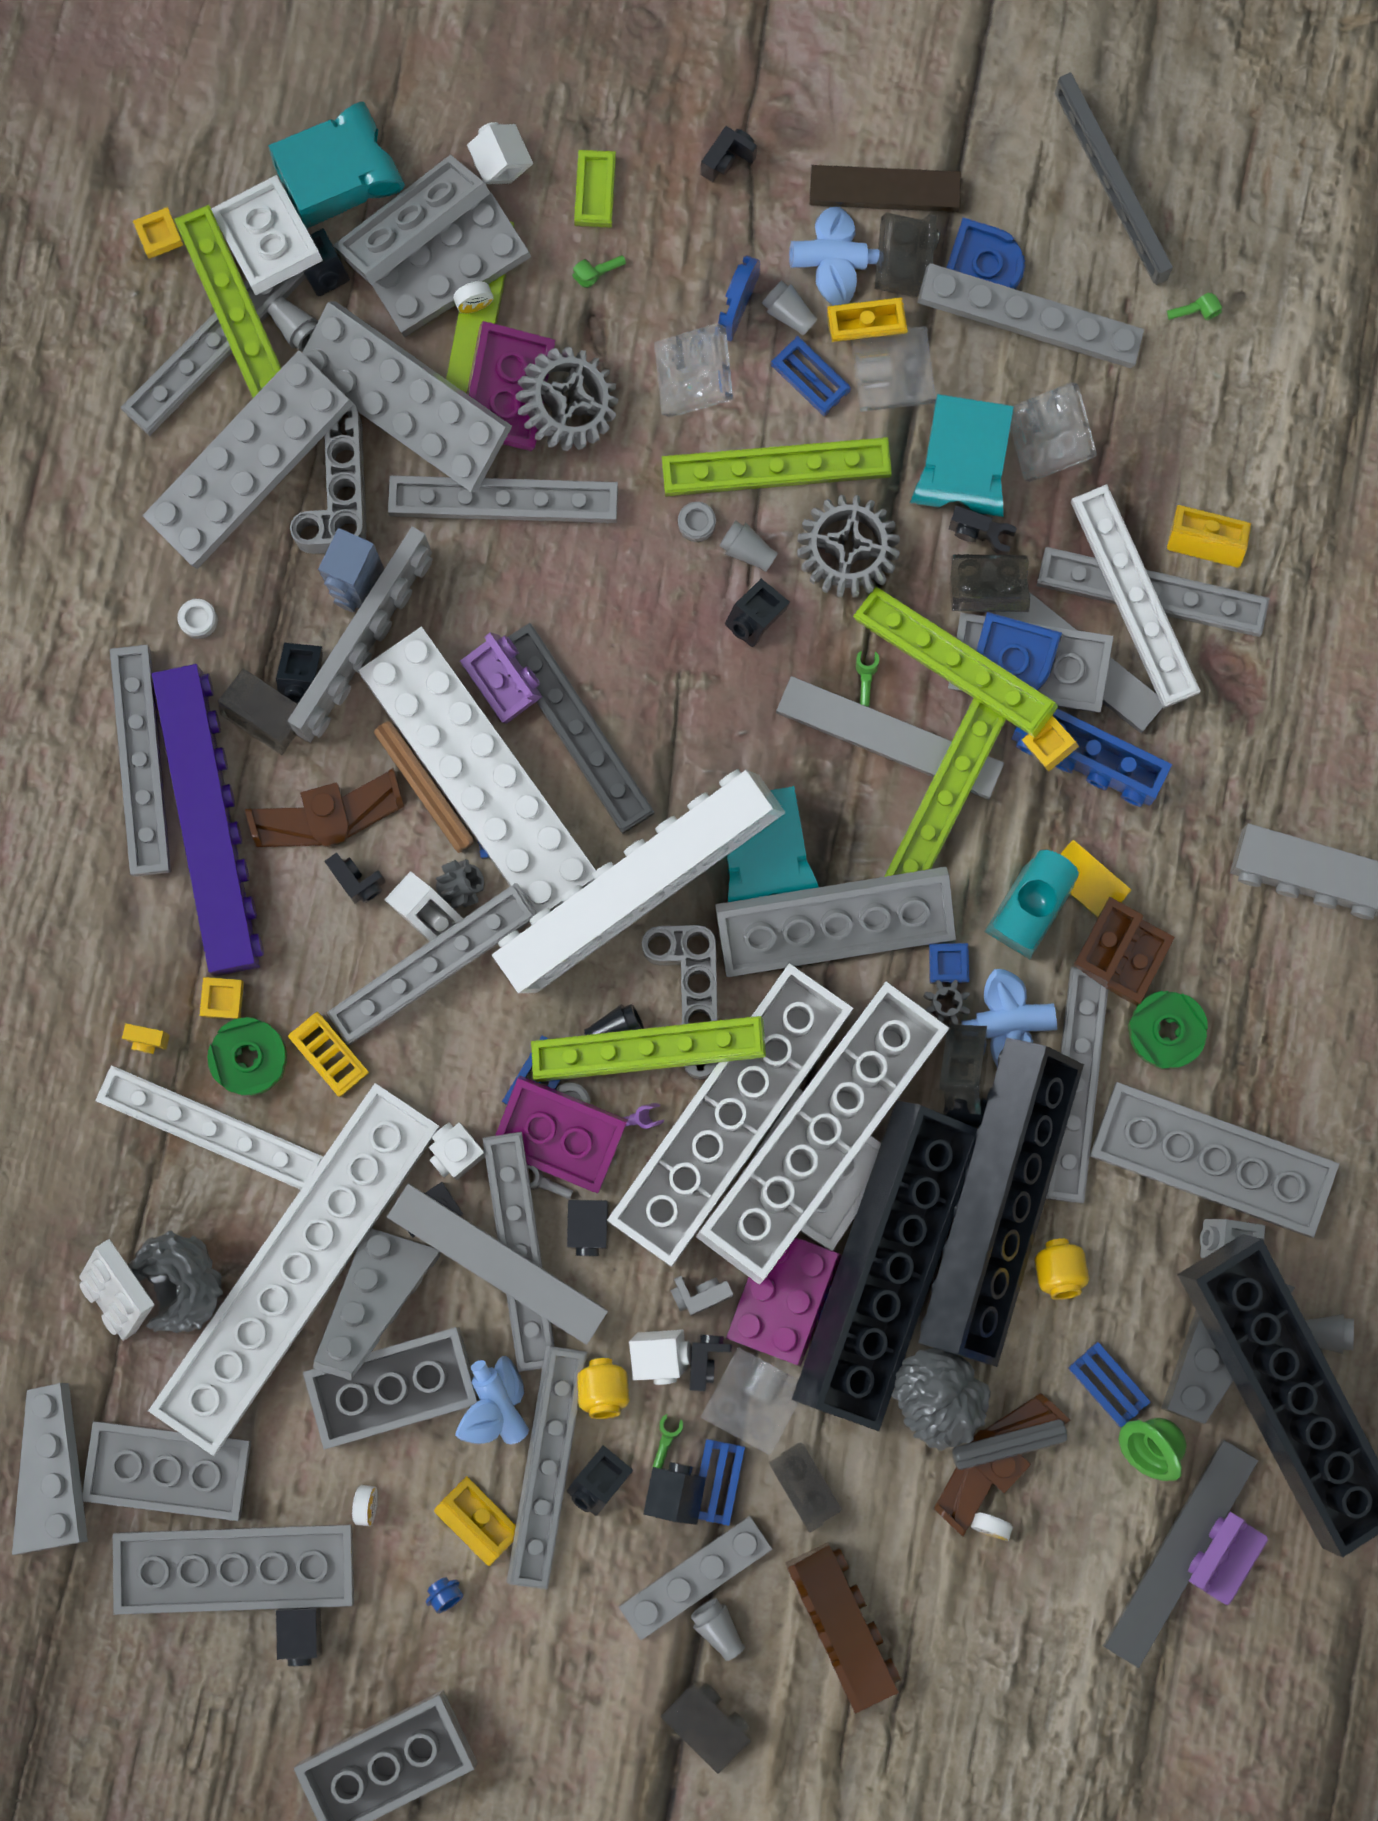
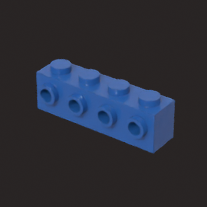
M1059 709L1054 712V718L1079 746L1056 765V768L1067 773H1072L1073 770H1076L1086 775V781L1099 789L1107 790L1108 787H1111L1121 792V798L1134 806L1142 807L1143 804L1150 806L1153 803L1172 766L1171 763ZM1016 727L1011 739L1018 742L1016 745L1018 749L1034 756L1022 741L1028 733Z

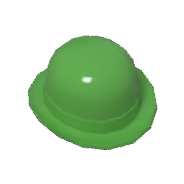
M1151 1418L1145 1422L1135 1420L1127 1422L1120 1429L1118 1440L1121 1452L1127 1461L1139 1472L1162 1481H1176L1181 1477L1182 1466L1180 1461L1186 1453V1439L1180 1428L1173 1422L1164 1418Z

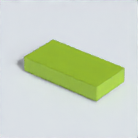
M578 150L575 226L612 228L616 151Z

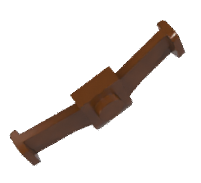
M392 768L343 797L339 784L336 782L300 792L304 807L245 809V813L256 847L322 845L326 848L344 843L352 835L404 807L395 770Z
M1040 1393L986 1429L979 1430L973 1436V1441L971 1442L1057 1419L1062 1420L1064 1425L1071 1420ZM1020 1454L959 1470L956 1467L934 1510L964 1537L991 1485L994 1484L1005 1494L1031 1464Z

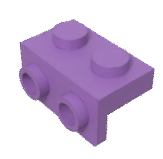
M490 632L484 637L486 642L460 660V662L501 722L507 724L543 696L536 688L540 685L536 675L529 667L522 668L515 656L519 652L513 642L506 635L501 637Z
M1232 1512L1228 1514L1226 1519L1219 1517L1209 1534V1538L1213 1539L1206 1553L1202 1551L1197 1553L1188 1569V1572L1193 1574L1189 1581L1194 1586L1225 1605L1231 1604L1268 1542L1266 1535L1249 1526L1243 1519Z

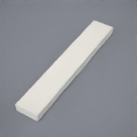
M1106 484L1072 498L1071 504L1163 709L1199 694L1198 684L1108 485Z
M112 1065L95 1100L300 1190L323 1159L321 1155Z

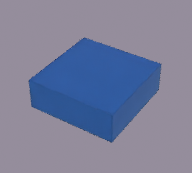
M968 943L929 944L930 984H935L937 980H940L942 984H952L954 980H957L958 983H969Z

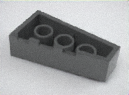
M1286 1284L1292 1293L1295 1287ZM1195 1310L1161 1409L1205 1424L1229 1389L1233 1379Z

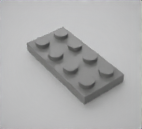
M450 154L333 246L340 257L373 285L378 280L387 277L392 269L406 258L419 252L421 247L437 234L446 231L464 213L476 208L480 201L490 194V191L479 177Z
M490 192L488 196L480 201L476 208L464 213L446 231L433 237L421 247L419 252L406 258L393 268L387 277L378 280L372 287L402 335L406 337L455 306L453 296L460 287L475 281L490 284L531 258V255Z
M960 613L956 638L976 651L986 616ZM1033 624L1062 633L1051 673L1045 684L1038 691L1056 702L1059 707L1101 713L1114 636ZM949 682L948 689L962 691Z
M93 1421L82 1492L83 1502L240 1521L251 1441L227 1438L216 1456H212L178 1431Z

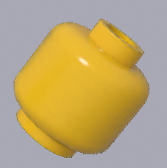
M1065 1238L1046 1242V1248L1038 1252L1034 1258L1040 1289L1044 1293L1050 1294L1051 1298L1055 1300L1069 1299L1081 1295L1082 1288L1089 1282V1273L1083 1249L1080 1246L1069 1244V1240Z
M597 1358L589 1361V1367L579 1371L577 1376L579 1407L583 1411L588 1412L589 1417L593 1419H609L619 1416L621 1409L625 1408L629 1403L626 1370L621 1366L614 1365L610 1358Z

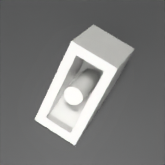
M411 871L384 899L429 941L463 919L442 897Z

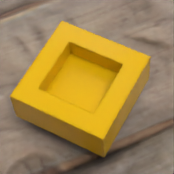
M168 207L133 220L148 259L183 246Z
M1053 715L1035 738L1028 734L1022 739L1025 746L1048 772L1079 747Z
M203 977L199 1016L233 1020L241 1018L244 981Z
M125 1023L122 1039L132 1043L131 1050L154 1054L155 1048L167 1050L170 1037L164 1031Z

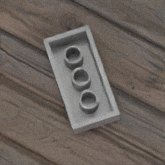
M454 1327L373 1351L352 1380L317 1369L303 1372L324 1450L471 1407L480 1401L472 1385V1378L474 1376L471 1371L460 1327Z
M444 1690L300 1761L293 1769L317 1821H373L474 1770L478 1762Z

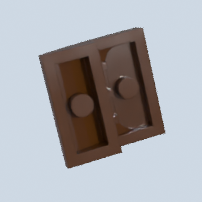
M1109 897L1073 965L1103 987L1138 1006L1142 1002L1175 937L1143 920V914Z

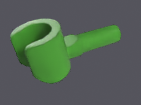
M621 255L593 267L587 259H584L574 266L572 276L582 287L589 288L595 284L601 275L625 265L626 260Z
M1206 293L1198 298L1196 302L1190 303V305L1167 310L1166 312L1168 320L1194 314L1198 311L1202 313L1205 320H1210L1222 313V305L1216 295Z
M862 651L857 654L855 665L856 671L861 675L860 704L870 707L872 676L878 670L879 655L875 652L874 664L866 666L861 662Z
M668 1414L664 1415L660 1420L659 1431L662 1436L652 1468L663 1467L673 1439L677 1438L682 1432V1419L680 1420L678 1430L673 1433L667 1432L664 1429V1423Z

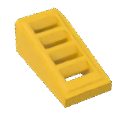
M318 1011L288 1035L289 1039L339 1098L369 1074V1071ZM318 1027H321L324 1032L306 1045L303 1040ZM331 1039L334 1044L317 1058L313 1052ZM341 1051L344 1057L327 1070L323 1065ZM351 1063L355 1069L337 1083L333 1077Z

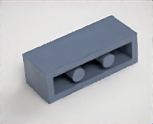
M338 528L318 571L324 580V585L329 590V594L335 598L333 602L345 610L354 612L356 608L359 609L384 571V566L374 543Z

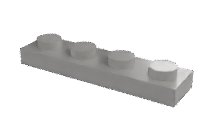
M749 1515L622 1603L619 1609L639 1639L643 1640L767 1554L772 1548Z

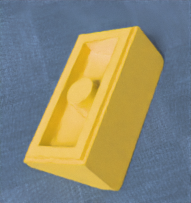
M902 297L827 306V322L832 342L907 333Z
M1177 505L1167 549L1237 568L1241 566L1247 551L1251 523Z
M1072 840L1061 852V855L1070 860L1079 872V876L1070 894L1097 918L1109 897L1122 902L1131 892V889L1076 841Z
M468 1476L434 1509V1512L488 1566L513 1543L516 1525Z

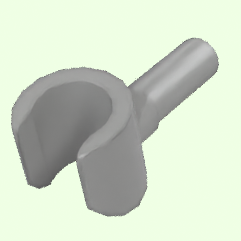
M527 1165V1168L533 1170L536 1176L535 1180L530 1183L531 1190L542 1188L570 1199L573 1190L550 1181V1179L544 1177L541 1170Z

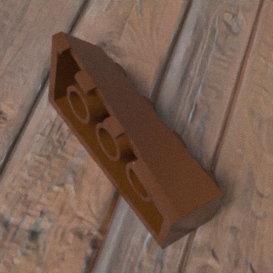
M827 1542L785 1562L855 1714L898 1694L899 1692L894 1683L900 1681L901 1678L892 1659L889 1658L884 1661L877 1646L883 1644L884 1641L875 1622L872 1621L866 1624L860 1609L867 1605L857 1584L849 1587L843 1575V1572L849 1570V1567L840 1547L832 1550Z

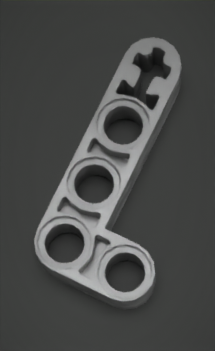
M355 405L345 413L349 417L345 420L347 435H342L338 425L341 418L325 434L327 510L301 512L291 521V535L300 550L305 553H326L337 529L348 523L357 526L354 535L366 540L363 431L361 418ZM343 450L354 452L353 458L347 463L335 461L337 454ZM343 487L356 489L354 496L345 501L339 500L337 493ZM312 525L319 528L318 534L313 539L305 540L300 537L302 530L307 526Z
M686 925L657 926L646 931L642 939L644 956L649 962L655 965H681L682 1024H689L690 1017L698 1012L708 1015L711 1021H717L716 942L711 930L705 926ZM659 936L665 937L671 944L669 951L660 956L651 953L648 949L650 941ZM694 936H703L708 940L709 948L703 954H693L687 948L688 941ZM703 974L710 980V987L704 993H694L690 990L688 981L693 975ZM718 1062L705 1064V1070L698 1071L696 1065L684 1066V1069L690 1077L704 1080L709 1077Z

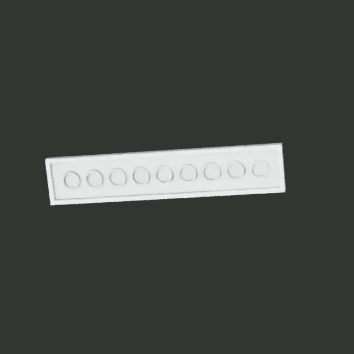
M374 1083L148 1412L212 1456H216L358 1249L359 1244L371 1230L432 1141L431 1137L440 1129V1126Z

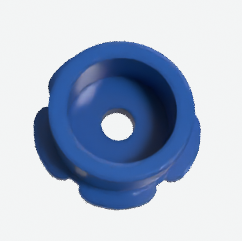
M447 1577L436 1581L427 1590L430 1595L426 1600L427 1606L432 1605L437 1614L452 1608L464 1596L459 1589L460 1582L458 1580L449 1581Z

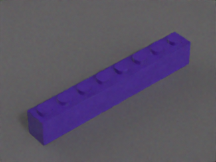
M197 664L152 673V679L208 972L216 977L259 968L258 957L264 956V950L260 934H253L251 919L257 918L253 897H246L244 882L249 881V872L246 860L239 859L236 846L242 844V836L238 822H232L229 808L235 807V800L231 785L224 784L222 771L228 770V764L224 748L217 747L215 734L221 733L217 711H210L208 697L214 696L209 673L203 674V671Z

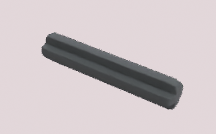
M1057 1419L959 1445L952 1449L953 1461L957 1469L963 1470L1065 1443L1067 1441V1430L1062 1420Z

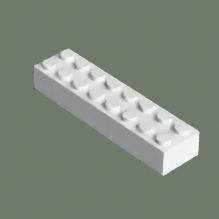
M422 627L358 670L366 685L486 851L509 886L518 883L537 913L545 908H549L551 911L563 903L561 896L577 885L584 888L595 880L592 876L596 871Z
M739 769L731 772L719 782L722 788L711 796L703 793L687 805L690 810L679 819L672 816L663 821L655 829L658 833L647 842L640 839L630 845L624 851L626 857L616 865L609 862L592 874L595 879L584 888L577 885L561 896L563 901L561 905L552 911L549 908H545L529 920L532 926L520 934L516 930L498 942L501 948L493 953L492 956L517 993L539 992L784 815L786 812L760 775L748 770L741 773Z
M789 963L751 1016H761L763 1018L766 1057L719 1062L607 1221L666 1264L673 1267L853 1011V1007Z
M885 982L699 1231L696 1238L760 1285L940 1042L949 1027L888 982Z

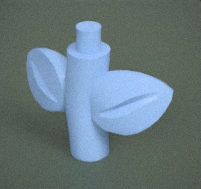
M835 206L826 209L818 216L815 222L817 240L791 241L789 250L791 268L818 266L816 269V285L822 296L832 306L849 304L857 283L855 269L866 270L867 264L880 265L882 260L881 249H868L867 243L852 242L856 234L855 224L846 211L841 207Z
M994 969L986 981L984 1002L990 1011L976 1013V1019L961 1021L963 1036L978 1034L979 1040L992 1038L990 1049L997 1067L998 1056L1004 1048L1006 1037L1033 1043L1032 1035L1029 1031L1057 1030L1054 1003L1026 1004L1027 990L1023 981L1015 974L1004 969Z
M507 1356L500 1357L496 1362L495 1368H488L484 1360L476 1361L471 1366V1371L474 1374L472 1385L480 1401L472 1405L465 1413L457 1427L455 1436L462 1441L473 1444L489 1443L495 1440L499 1434L507 1444H515L522 1441L527 1436L529 1428L514 1407L521 1402L524 1395V1385L518 1370Z

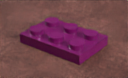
M482 321L479 326L466 394L512 426L503 442L504 445L533 451L536 446L535 433L538 429L535 426L526 429L524 424L530 419L529 415L523 416L518 414V409L526 404L516 399V394L524 390L518 385V381L522 376H527L524 369L530 363L535 364V358L539 354H544L548 357V352L554 348L556 340ZM549 374L545 376L543 381L548 383Z
M520 1075L517 1078L495 1136L522 1132L527 1165L534 1166L541 1171L598 1194L628 1119Z
M794 1238L760 1285L748 1277L726 1339L801 1367L842 1255Z

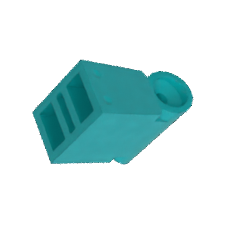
M365 102L351 105L335 121L330 119L268 145L273 166L306 229L365 203L368 198L392 196L402 191L405 187V183L392 157L377 144L378 128Z
M936 394L925 467L909 503L940 508L947 503L960 501L973 512L1003 518L1001 477L1014 406Z
M794 786L770 790L786 813L726 856L730 876L728 902L819 888L806 858Z
M1040 850L1037 852L1036 856L1021 870L984 932L1030 960L1074 887L1079 876L1076 866L1066 857L1054 851Z

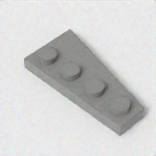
M371 1228L358 1246L314 1359L313 1368L352 1380L378 1344L381 1335L388 1325L392 1324L406 1300L419 1287L422 1278L429 1268L433 1267L440 1257V1251Z
M58 1383L27 1390L12 1555H21L88 1542L69 1383Z

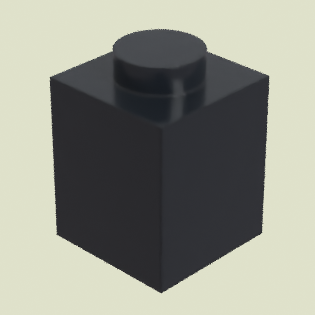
M568 1200L567 1248L576 1249L575 1256H599V1249H608L607 1219L609 1202L607 1200Z
M669 1462L668 1469L653 1467L643 1514L672 1522L697 1525L707 1477L692 1474L693 1466Z
M321 1607L276 1610L277 1660L287 1659L288 1666L312 1665V1658H318L322 1655Z

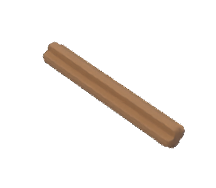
M387 721L379 725L374 730L375 736L456 852L460 853L468 849L474 843L473 838L392 722Z

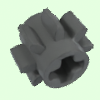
M467 859L460 862L454 860L442 865L444 874L436 877L438 895L447 903H451L452 908L461 905L465 908L479 902L475 893L484 890V878L479 868L469 864Z
M937 980L935 982L936 994L931 992L924 993L923 997L931 1001V1006L925 1010L930 1014L933 1013L940 1022L950 1020L951 1024L956 1027L958 1025L957 1013L968 1015L970 1012L967 1007L962 1006L963 1000H966L970 993L964 992L960 994L956 990L957 980H954L950 987H944L942 982ZM946 994L953 997L952 1004L957 1006L956 1009L950 1008L947 1013L940 1010L942 1004L936 1001L937 998L943 999Z

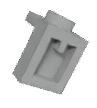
M1205 1219L1200 1234V1256L1205 1258L1242 1234L1262 1238L1264 1241L1265 1225L1228 1219Z
M681 1276L674 1279L677 1287L671 1290L680 1312L688 1309L691 1316L734 1296L728 1282L725 1281L719 1284L717 1277L696 1286L698 1294L692 1297Z

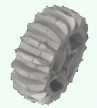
M566 347L562 354L557 348H553L548 352V357L544 354H539L535 358V364L530 363L524 369L527 376H522L518 381V385L524 390L516 394V399L526 403L518 409V414L523 416L529 415L530 419L524 424L525 428L530 429L535 426L538 429L535 433V440H540L545 435L548 436V447L553 448L560 440L563 451L571 449L573 444L578 450L583 449L587 441L594 444L599 440V433L605 434L608 432L610 427L606 421H612L616 417V413L610 407L617 405L619 399L609 395L610 392L616 389V383L605 382L604 379L610 374V370L604 369L599 372L596 368L599 365V358H594L587 362L586 350H581L576 357L572 347ZM562 371L569 373L563 383L553 381L550 384L543 381L545 376L552 372ZM583 382L588 387L591 396L584 391ZM568 390V401L572 404L566 408V396L562 394ZM542 401L550 406L552 417L547 413ZM572 414L590 416L586 425L579 427L565 425Z
M840 495L837 507H834L832 501L827 499L823 504L825 513L814 507L811 510V515L815 521L804 519L802 527L808 533L798 534L797 541L805 546L797 550V555L799 558L807 559L801 566L803 572L815 569L810 577L812 584L818 583L822 578L825 580L822 587L823 592L828 593L832 585L838 586L837 597H843L845 588H851V595L853 598L859 596V586L862 585L864 590L870 594L874 590L872 579L877 584L884 585L886 577L883 572H894L895 565L889 560L899 558L900 551L893 548V546L899 544L900 536L889 534L895 529L896 524L894 521L882 523L887 515L885 509H881L875 514L872 512L875 505L873 500H869L864 508L860 506V496L855 495L852 505L846 504L845 496ZM847 520V524L842 531L838 533L828 532L827 536L820 535L832 523ZM859 522L865 524L874 532L879 545L872 544V540L864 538L859 533ZM852 531L853 551L849 553L848 561L845 562L844 542L848 540L849 532ZM817 548L825 549V553L832 554L837 558L839 562L838 571L829 567L822 560ZM870 557L877 558L867 569L857 573H850L851 566L855 561L869 560Z

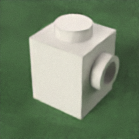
M488 123L478 130V135L467 144L474 164L485 184H511L533 164L516 124Z
M449 1122L431 1137L435 1143L429 1148L434 1153V1156L429 1160L444 1178L450 1173L453 1178L458 1180L485 1158L484 1150L461 1123H457L453 1127Z
M684 1330L638 1332L629 1341L633 1380L653 1379V1383L657 1385L671 1384L676 1382L677 1378H680L687 1370V1365H691L692 1349L690 1342L685 1341Z

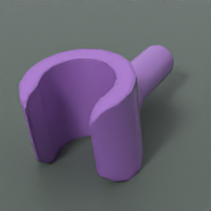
M651 1103L641 1106L636 1110L635 1114L623 1117L628 1119L626 1126L639 1125L641 1128L648 1129L661 1125L664 1119L654 1122L649 1117V1110L660 1107V1104Z

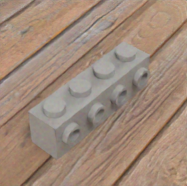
M1249 823L1241 830L1230 874L1239 876V882L1254 887H1261V883L1275 886L1276 893L1292 898H1298L1299 894L1314 898V904L1325 908L1336 909L1337 905L1352 909L1351 914L1353 916L1367 920H1373L1374 916H1378V861Z

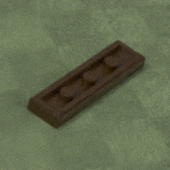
M811 165L809 205L959 212L961 171Z

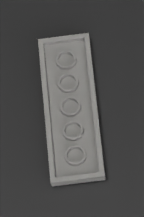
M336 301L328 302L302 353L354 403L359 413L468 491H477L512 426Z
M298 350L142 516L191 566L198 569L354 403Z
M413 526L287 721L296 735L308 743H311L315 736L320 738L326 731L331 721L328 715L334 705L340 706L345 701L351 690L350 680L356 672L359 673V669L369 663L372 656L369 651L375 641L381 642L388 634L392 626V622L389 619L396 608L403 609L412 595L410 586L416 577L422 578L431 566L433 558L430 557L432 552L426 535Z
M947 867L715 904L726 977L786 968L789 963L793 966H800L956 940L950 879Z
M1118 1082L1115 1083L1090 1153L1092 1158L1310 1238L1315 1236L1339 1166L1337 1162Z
M352 1524L113 1533V1615L342 1607L354 1605Z

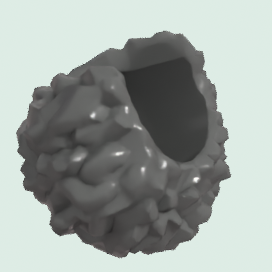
M167 1231L164 1235L147 1239L142 1248L135 1253L136 1258L128 1264L138 1281L147 1278L149 1282L154 1284L156 1297L160 1302L159 1315L152 1318L146 1327L153 1329L154 1332L161 1330L173 1331L174 1333L182 1331L191 1332L195 1329H201L204 1323L212 1317V1313L217 1306V1298L223 1294V1290H221V1273L212 1268L213 1260L208 1255L206 1244L195 1236L186 1238L173 1233V1231Z
M932 1348L919 1350L916 1355L904 1359L902 1367L896 1373L895 1390L891 1396L898 1400L899 1409L902 1410V1415L905 1416L904 1424L912 1432L916 1431L913 1437L924 1441L928 1447L937 1448L938 1451L973 1441L976 1429L985 1425L986 1412L989 1408L991 1395L989 1385L974 1378L975 1370L967 1360L957 1354Z

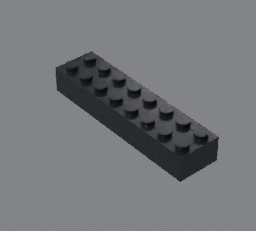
M1006 1037L1004 1048L998 1056V1069L993 1086L987 1094V1107L982 1124L976 1132V1145L971 1162L965 1170V1183L960 1200L954 1208V1221L950 1235L943 1246V1259L939 1273L932 1284V1297L927 1314L921 1323V1335L918 1343L998 1367L1084 1064L1048 1046Z
M896 1100L792 1397L793 1401L880 1431L895 1388L896 1373L903 1365L902 1362L905 1359L954 1217V1208L960 1200L965 1183V1170L971 1162L976 1145L977 1128L922 1105Z
M1242 1234L1177 1275L1321 1547L1343 1558L1378 1535V1458L1263 1239Z

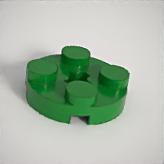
M1160 991L1146 997L1134 1009L1128 1023L1129 1038L1134 1051L1146 1063L1158 1069H1176L1192 1062L1203 1051L1207 1038L1208 1021L1202 1007L1190 996L1177 992ZM1162 1020H1165L1168 1024L1175 1022L1178 1025V1028L1174 1031L1177 1037L1175 1040L1171 1041L1169 1037L1162 1038L1158 1032L1162 1029L1159 1023Z
M249 1017L234 1019L223 1025L214 1037L212 1044L210 1043L207 1054L209 1070L215 1081L229 1092L242 1096L259 1095L270 1090L284 1076L287 1063L286 1046L281 1035L268 1023ZM245 1046H249L252 1052L257 1051L258 1058L253 1060V1066L248 1068L245 1063H238L237 1057L243 1054L242 1048Z

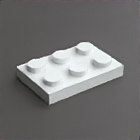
M277 175L211 208L220 230L255 295L323 261Z
M110 1239L95 1247L79 1276L82 1281L79 1285L84 1296L91 1303L96 1301L104 1314L101 1317L106 1328L113 1335L118 1333L122 1341L138 1331L153 1308L154 1303Z

